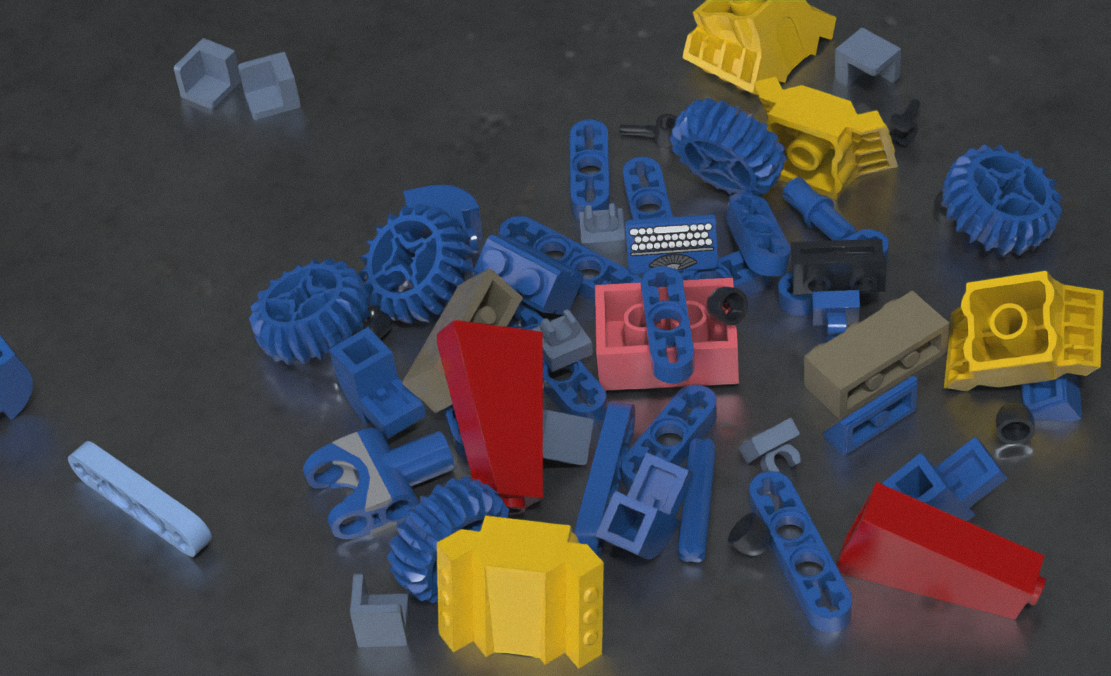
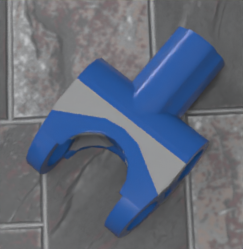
M367 428L339 438L311 454L303 466V474L308 484L313 488L323 489L331 487L333 489L337 487H351L355 489L352 494L343 498V502L336 505L330 511L327 518V523L334 536L340 539H354L383 531L404 522L409 516L408 510L414 509L419 504L411 487L454 470L455 463L449 445L441 431L391 449L380 430ZM326 464H332L325 471L321 473H315L320 467ZM356 516V519L352 522L341 524L345 519Z

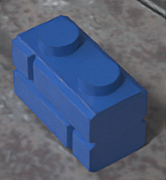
M490 234L487 238L473 274L476 276L491 268L523 297L521 301L543 313L562 315L563 311L571 309L584 274L514 237H503L495 234Z

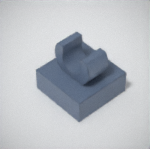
M610 203L608 210L593 211L592 206L587 205L584 208V212H579L581 244L598 254L626 252L622 208L617 209L614 203Z
M569 309L563 311V316L550 322L548 319H544L540 326L531 329L543 332V359L552 372L593 354L592 341Z
M792 418L752 437L738 447L747 464L761 458L760 466L762 472H779L778 467L774 463L775 455L783 456L790 468L801 462L798 450L794 446L787 444L800 435Z

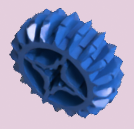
M706 98L704 101L695 99L691 105L688 104L685 111H681L670 137V141L673 144L672 150L680 156L679 161L681 164L689 166L691 174H697L703 179V183L708 182L714 185L717 190H726L731 196L737 193H748L761 197L763 193H768L770 188L774 187L780 178L781 172L784 169L783 165L787 159L783 153L784 146L777 142L778 136L776 133L766 129V123L757 121L753 117V113L747 114L743 112L740 106H729L724 100H720L717 103L711 98Z
M983 144L977 150L970 148L962 157L960 156L957 161L953 162L943 181L941 189L943 191V199L941 204L947 208L946 218L957 221L956 232H966L970 235V243L976 240L983 243L986 252L992 247H996L1002 256L1011 250L1020 256L1024 251H1034L1044 243L1046 238H1050L1063 210L1060 207L1063 195L1055 191L1057 181L1046 178L1047 168H1038L1033 164V157L1025 159L1019 156L1018 149L1011 153L1006 152L1001 144L993 150Z
M418 203L414 209L402 206L399 216L388 213V223L385 227L375 225L378 234L374 240H365L370 249L367 254L359 257L366 267L358 273L362 281L365 282V288L369 294L372 306H381L380 310L385 315L388 314L394 321H403L413 325L417 320L430 323L433 313H443L445 304L450 301L458 285L465 282L463 280L464 275L474 271L466 261L475 254L471 247L467 245L471 238L462 229L463 226L458 219L448 215L447 212L439 207H429Z
M332 258L326 259L322 263L317 259H313L309 265L302 266L298 263L296 269L290 272L283 271V276L278 280L268 281L269 288L260 291L257 294L259 301L254 302L250 306L253 314L249 317V321L258 345L261 349L265 350L266 354L272 356L275 362L284 360L290 365L299 360L303 364H307L313 357H318L322 360L324 354L329 352L330 348L351 337L352 333L361 331L363 329L362 321L370 316L368 307L371 303L365 284L360 275L356 274L354 268L348 267L344 261L335 263Z
M465 476L460 480L455 478L448 480L444 487L437 484L432 494L428 497L421 496L420 503L414 509L408 510L409 516L405 522L397 525L399 534L392 538L389 543L392 547L387 557L391 564L389 571L411 596H416L420 601L427 600L432 604L437 602V542L460 529L480 531L485 515L508 518L510 509L504 504L503 499L498 496L494 489L488 484H483L478 479L473 480Z

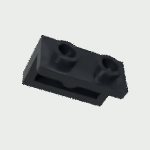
M882 239L791 242L793 295L859 290V293L885 292L887 260L886 256L883 255Z

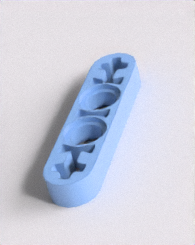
M86 441L69 455L68 462L71 468L84 483L184 554L194 557L212 540L210 530L195 513L96 444Z

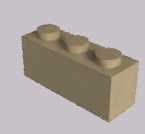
M491 268L458 285L402 384L435 413L453 405L436 343L437 333L453 320L507 327L523 297Z
M912 290L897 300L887 302L881 310L863 321L851 324L845 332L827 343L815 346L804 356V387L841 420L945 355L948 349L949 322Z

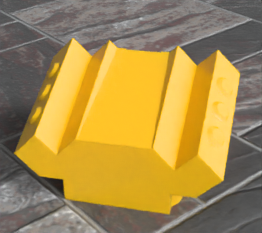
M706 0L692 12L697 27L687 35L682 58L701 67L703 71L709 74L719 76V79L725 82L735 84L737 88L743 91L747 90L758 95L753 82L776 76L778 81L786 83L787 75L803 59L807 58L810 54L816 56L819 37L832 40L837 17L808 4L806 0Z
M776 76L753 82L768 118L765 122L767 124L766 129L776 133L778 136L777 142L781 143L785 148L783 153L787 159L778 180L788 183L794 178H803L818 194L837 200L843 190L858 176L898 167L894 155L895 149L889 135L890 132L878 110L857 115L849 100L804 85L782 89Z
M1048 271L966 283V293L962 298L961 306L951 312L944 388L969 391L977 385L999 388L1056 380L1066 373L1087 376L1101 367L1104 291L1063 285L1052 278Z
M485 515L480 531L460 529L437 542L439 635L453 653L474 641L485 657L493 653L517 654L540 658L544 665L566 653L579 669L602 655L604 563L588 544L579 543L578 537L572 532L570 525Z

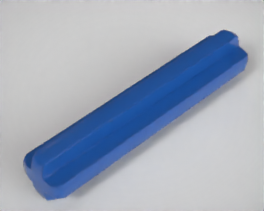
M694 438L689 444L687 470L693 472L694 475L683 500L678 546L679 558L684 562L692 561L699 563L705 558L715 461V443L709 438L703 440Z

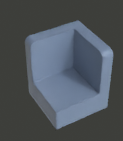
M863 27L835 49V80L846 87L851 85L865 72L872 76L878 74L892 83L900 78L901 48Z
M205 38L200 40L174 66L180 96L208 109H214L241 82L235 50Z
M285 51L238 65L244 96L253 119L257 120L301 107L295 77Z
M543 410V459L586 465L594 419Z
M353 574L350 616L358 647L408 646L410 618L408 593L369 595L364 574Z

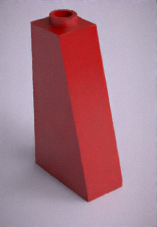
M453 320L437 333L436 343L472 479H478L483 484H488L494 489L498 496L503 499L504 504L510 509L508 514L523 513L526 507L543 498V332Z
M878 482L873 486L849 528L836 561V566L843 575L1014 620L1027 603L1033 606L1036 604L1046 581V578L1039 575L1045 555Z

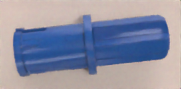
M794 178L784 187L783 192L785 194L782 195V198L802 214L804 222L809 227L817 226L833 241L843 240L855 233V227L834 210L832 199L827 196L822 197L803 178Z

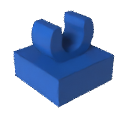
M859 290L813 292L812 325H827V342L845 332L847 324L859 321Z

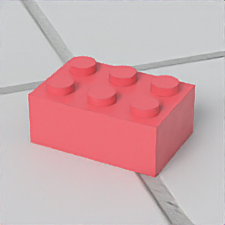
M733 278L683 280L694 348L695 369L690 378L675 384L662 382L653 374L641 283L595 285L596 356L599 383L603 386L604 390L739 384L736 325L716 322L709 316L706 309L707 298L711 296L716 288L724 286L734 288ZM666 287L658 288L659 300L667 301L668 292ZM722 306V310L727 314L729 311ZM665 318L659 320L655 326L662 330H671L679 326L680 323L675 319ZM675 347L667 348V358L670 363L678 362Z

